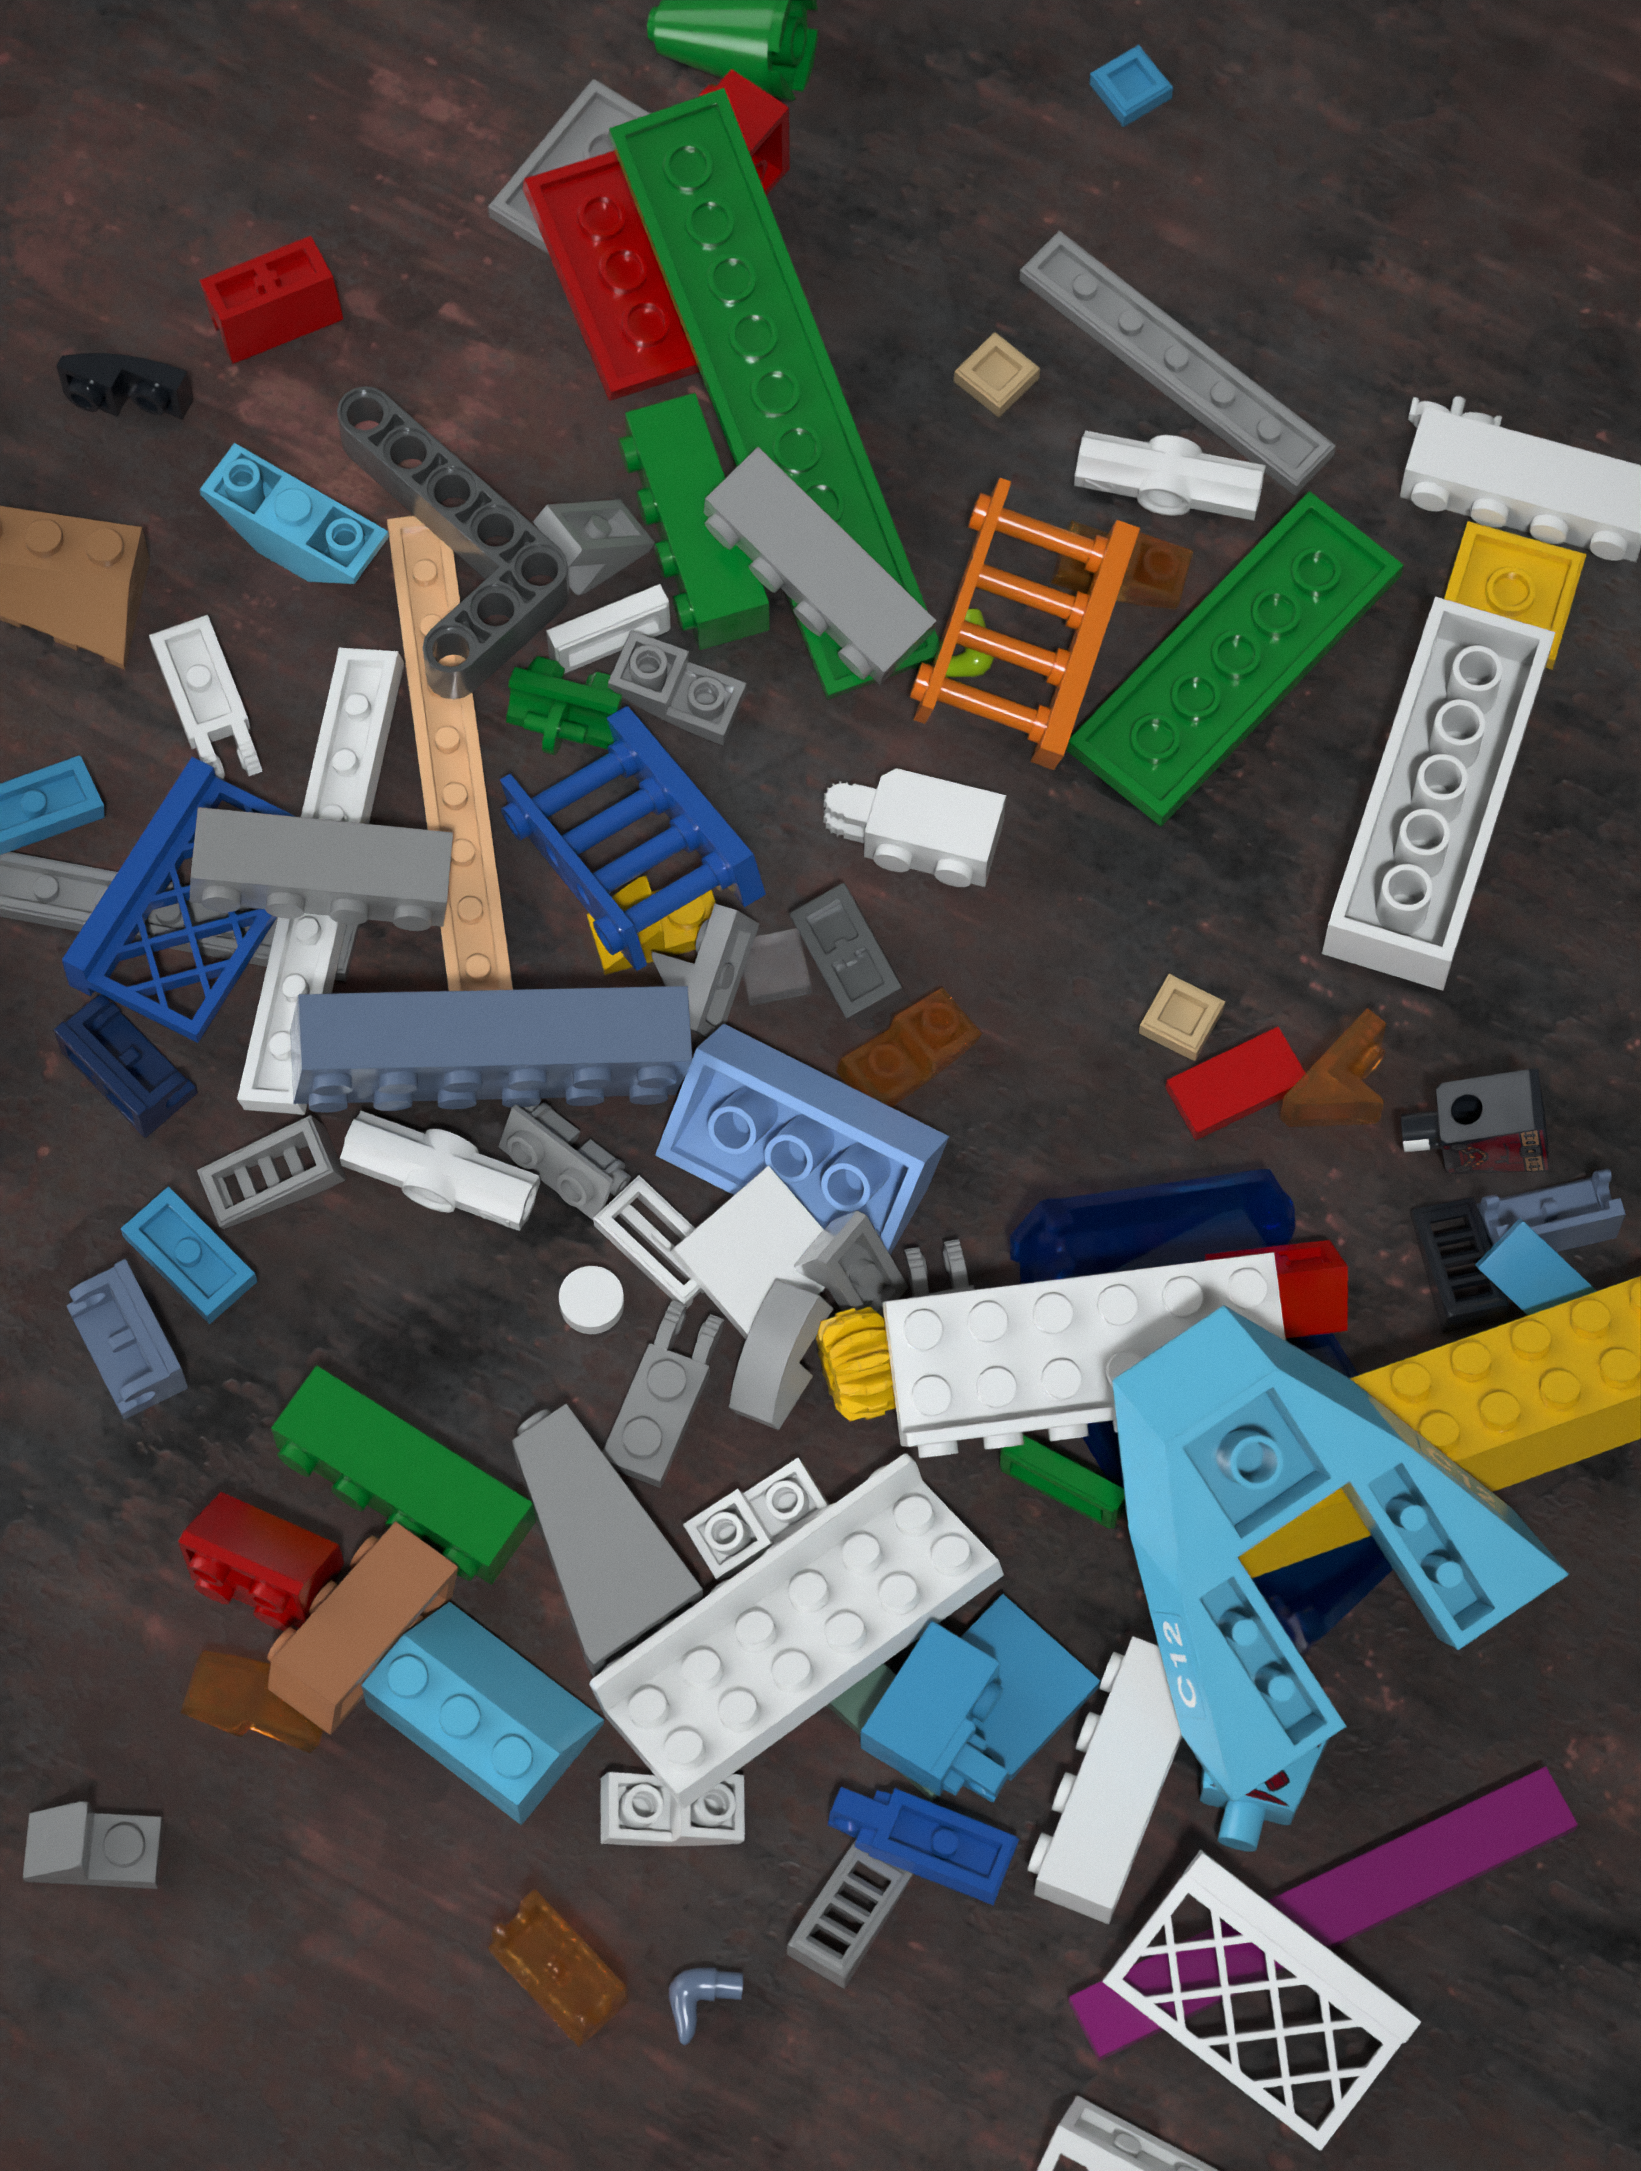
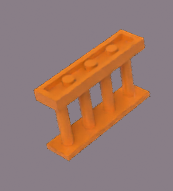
M999 478L990 496L979 493L968 523V528L978 531L933 664L931 666L923 662L921 663L909 698L920 701L914 720L926 724L934 710L936 701L1028 733L1027 740L1037 743L1031 762L1054 770L1065 754L1140 528L1116 520L1106 537L1096 535L1094 540L1004 508L1003 505L1011 481ZM994 532L1003 533L1085 563L1084 570L1094 573L1087 594L1077 591L1076 595L1073 596L984 564ZM975 587L1066 619L1065 626L1075 629L1068 651L1058 647L1056 653L965 621L964 619ZM956 644L1047 676L1046 683L1056 686L1049 708L1039 704L1037 710L946 678L945 675Z

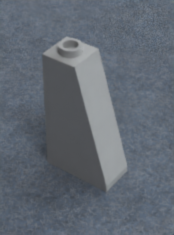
M565 1404L553 1413L545 1409L528 1418L517 1430L519 1436L514 1438L512 1443L515 1460L529 1501L533 1503L535 1518L588 1672L594 1678L611 1661L626 1655L654 1635L665 1622L677 1618L703 1599V1589L574 1413Z

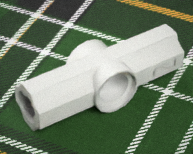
M1085 431L1079 450L1074 486L1135 497L1144 508L1161 515H1183L1192 508L1254 521L1262 489L1265 465L1204 454L1196 443L1179 436H1157L1147 443Z
M360 1111L356 1119H353L345 1137L343 1151L340 1156L341 1166L401 1187V1190L407 1197L429 1209L449 1213L458 1208L518 1231L521 1230L530 1216L540 1185L539 1175L479 1154L478 1149L472 1143L456 1134L441 1129H428L424 1134Z

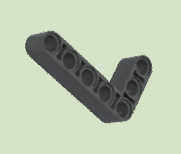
M367 386L354 388L345 393L339 401L337 409L340 437L344 452L486 579L428 632L422 647L426 679L432 691L442 698L453 700L464 698L483 684L567 605L569 577L566 556L559 547L384 392ZM363 421H374L379 424L369 430H361L354 427ZM407 459H416L423 462L416 468L410 469L398 466V463ZM453 497L462 498L466 501L461 506L453 508L440 504L447 498ZM494 536H502L510 540L505 545L497 547L483 543L488 538ZM537 575H547L554 579L551 583L543 586L532 585L527 582L530 578ZM497 614L504 615L510 619L509 622L500 626H490L483 622L489 616ZM448 655H459L466 659L462 664L453 667L443 666L438 663L440 659Z

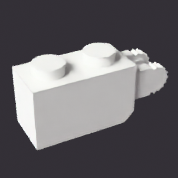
M896 768L881 776L877 789L858 784L851 786L848 785V782L841 783V781L836 785L833 783L831 788H827V793H824V807L826 809H824L823 822L826 823V829L830 830V834L835 833L837 837L838 835H843L845 839L864 843V857L873 859L877 865L884 869L895 872H906L909 869L934 874L942 883L954 887H967L970 884L985 887L1004 823L1006 795Z

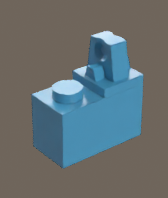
M931 1621L862 1728L860 1748L939 1797L944 1790L956 1796L960 1788L964 1786L993 1803L1009 1779V1771L983 1754L988 1743L976 1735V1724L972 1720L976 1718L984 1723L1002 1695L1004 1688L996 1684L999 1677L1000 1662Z

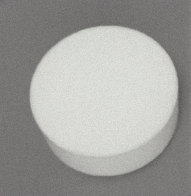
M585 1266L574 1270L565 1278L560 1287L559 1304L561 1314L571 1328L584 1334H599L611 1329L619 1321L624 1310V1294L620 1281L612 1272L598 1266Z

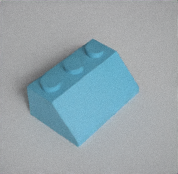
M448 1602L404 1633L361 1685L368 1708L520 1825L526 1821L605 1723L602 1717L451 1602Z

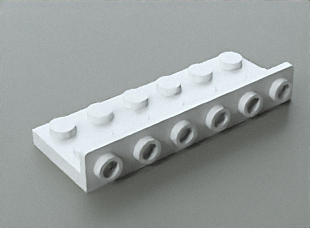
M1274 1252L882 1302L900 1444L907 1447L918 1445L919 1458L959 1453L957 1440L983 1437L984 1449L1023 1445L1022 1432L1048 1429L1049 1441L1089 1436L1087 1423L1113 1420L1114 1432H1118L1112 1380L1223 1305L1285 1340Z
M906 1453L889 1465L877 1469L867 1481L838 1502L823 1508L813 1520L784 1541L773 1544L765 1551L762 1557L731 1579L719 1583L708 1596L677 1618L665 1622L654 1635L629 1653L611 1661L600 1674L590 1681V1686L606 1719L685 1809L922 1636L931 1621L938 1624L1004 1576L999 1560L923 1482L916 1462Z

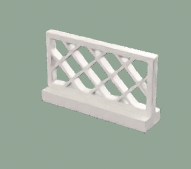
M1202 1850L1199 1851L1189 1864L1183 1876L1103 1979V1982L1320 2151L1399 2046L1408 2040L1421 2023L1413 2013ZM1187 1893L1211 1910L1214 1938L1174 1943L1171 1914ZM1220 1918L1242 1935L1222 1937ZM1164 1925L1167 1944L1147 1947ZM1253 1942L1265 1952L1268 1980L1228 1985L1223 1946ZM1216 1947L1221 1986L1181 1991L1176 1952ZM1168 1953L1173 1992L1144 1996L1123 1979L1140 1956ZM1274 1959L1296 1977L1276 1979ZM1307 1984L1319 1994L1323 2022L1283 2027L1278 1988ZM1270 1989L1275 2028L1235 2033L1230 1994ZM1222 1995L1227 2034L1198 2038L1185 2027L1182 2000ZM1174 2001L1177 2021L1155 2003ZM1328 2001L1350 2019L1331 2021ZM1361 2026L1382 2042L1365 2066L1337 2069L1332 2030ZM1324 2031L1329 2070L1289 2075L1284 2036ZM1276 2037L1281 2076L1252 2080L1240 2070L1236 2042ZM1229 2043L1231 2063L1212 2049L1210 2045ZM1357 2076L1341 2097L1339 2078ZM1331 2079L1334 2108L1318 2129H1315L1294 2112L1291 2084ZM1283 2085L1285 2105L1264 2088Z

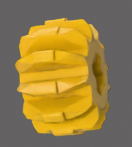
M867 1307L860 1310L852 1308L835 1313V1317L822 1320L816 1335V1342L819 1348L817 1354L821 1361L822 1374L826 1379L829 1395L833 1397L836 1409L846 1419L854 1421L864 1417L865 1420L885 1415V1411L896 1408L885 1319L873 1308Z

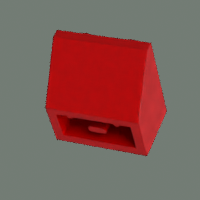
M220 1492L185 1528L178 1541L191 1579L196 1581L194 1588L198 1592L221 1604L229 1605L232 1598L252 1606L255 1608L253 1615L256 1618L281 1631H285L291 1625L300 1628L311 1616L309 1609L315 1597L327 1583L336 1581L344 1565L339 1544L223 1492Z

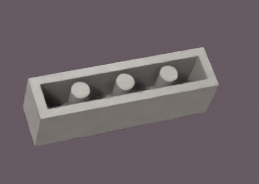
M759 447L705 498L703 513L709 519L704 524L709 532L728 549H732L737 545L753 561L749 565L753 575L773 593L781 588L797 604L793 611L798 619L817 636H820L825 631L842 648L838 652L842 662L859 678L864 680L870 675L881 685L933 633L936 620Z
M198 807L189 902L202 903L205 908L216 912H233L240 907L266 909V912L272 916L287 919L301 917L304 913L327 915L333 921L347 925L362 924L367 920L393 922L398 928L409 931L427 930L431 926L443 927L448 896L453 832Z

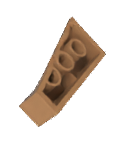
M0 506V620L19 628L22 625H26L53 636L55 642L76 651L81 647L101 655L106 663L125 670L150 564L142 527Z

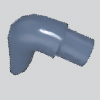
M716 1967L693 1968L684 1970L674 1977L669 1986V2001L679 2041L683 2045L689 2044L695 2035L698 2001H714L715 1998L742 1999L743 1972L716 1971Z

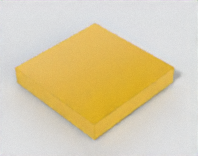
M1468 521L1444 599L1555 632L1546 668L1553 670L1586 554Z

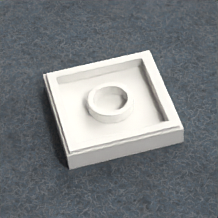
M769 1166L756 1175L670 1251L745 1339H747L752 1324L776 1280L817 1295L825 1289L822 1285L798 1273L793 1267L824 1229Z

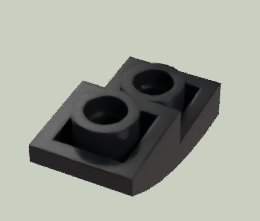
M81 353L61 356L56 365L63 394L71 403L85 411L96 412L100 409L118 417L127 399L131 398L139 408L148 413L162 415L165 412L183 420L194 401L187 371L150 359L121 354Z

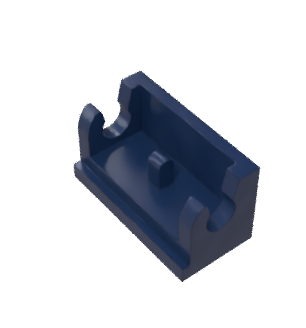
M103 994L91 1000L68 1021L62 1022L54 1029L61 1053L144 1138H147L198 1094L195 1085L188 1078L186 1079L125 1018L120 1009Z

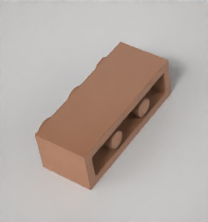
M396 1521L380 1539L372 1535L360 1546L350 1563V1568H352L350 1573L339 1585L334 1581L327 1583L310 1606L309 1613L311 1616L298 1630L292 1627L287 1628L275 1641L267 1656V1659L271 1662L268 1690L329 1735L335 1731L364 1698L361 1685L401 1636L443 1607L453 1597L458 1566Z

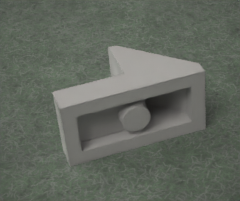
M620 499L548 504L533 521L537 528L559 547L566 556L569 587L577 595L587 593L644 556L653 548L655 543Z
M718 904L714 905L710 919H707L702 924L696 939V952L698 955L695 964L656 952L651 954L666 987L688 986L690 1030L705 1039L723 1023L726 1024L760 925L738 910Z
M854 1211L831 1221L793 1266L798 1273L829 1289L842 1311L852 1308L860 1310L871 1307L884 1317L882 1302L898 1300L908 1288L907 1283L867 1215L859 1211Z
M76 1802L32 1812L29 1814L23 1880L24 1882L158 1889L164 1830L162 1817L94 1813L89 1802Z

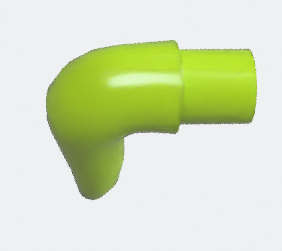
M968 609L964 620L986 628L981 610ZM964 647L965 651L951 657L945 677H976L983 675L991 668L994 657Z

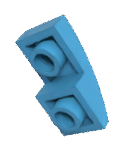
M1521 1218L1475 1264L1481 1272L1528 1316L1597 1292Z

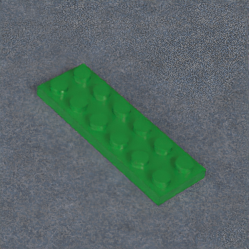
M1309 491L1069 739L1067 752L1162 827L1402 576L1404 564Z

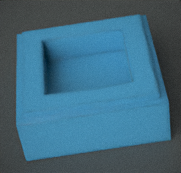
M1140 45L1090 73L1089 85L1123 127L1172 99L1173 87Z

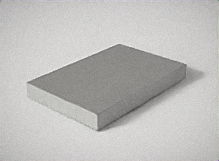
M593 79L488 206L489 217L549 254L522 189L524 178L614 151L609 138V128L650 113Z

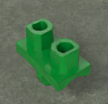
M539 656L534 658L526 670L514 667L509 679L510 699L506 723L543 734V753L556 756L563 740L582 745L585 743L608 749V746L614 743L607 717L621 709L622 695L608 688V681L611 675L596 672L588 676L585 685L564 680L565 668L558 661Z

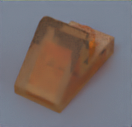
M1367 1008L1284 1096L1280 1120L1288 1127L1366 1125L1379 1122L1384 1100L1361 1080H1364L1377 1067L1385 1055L1386 1051L1381 1048L1387 1023Z

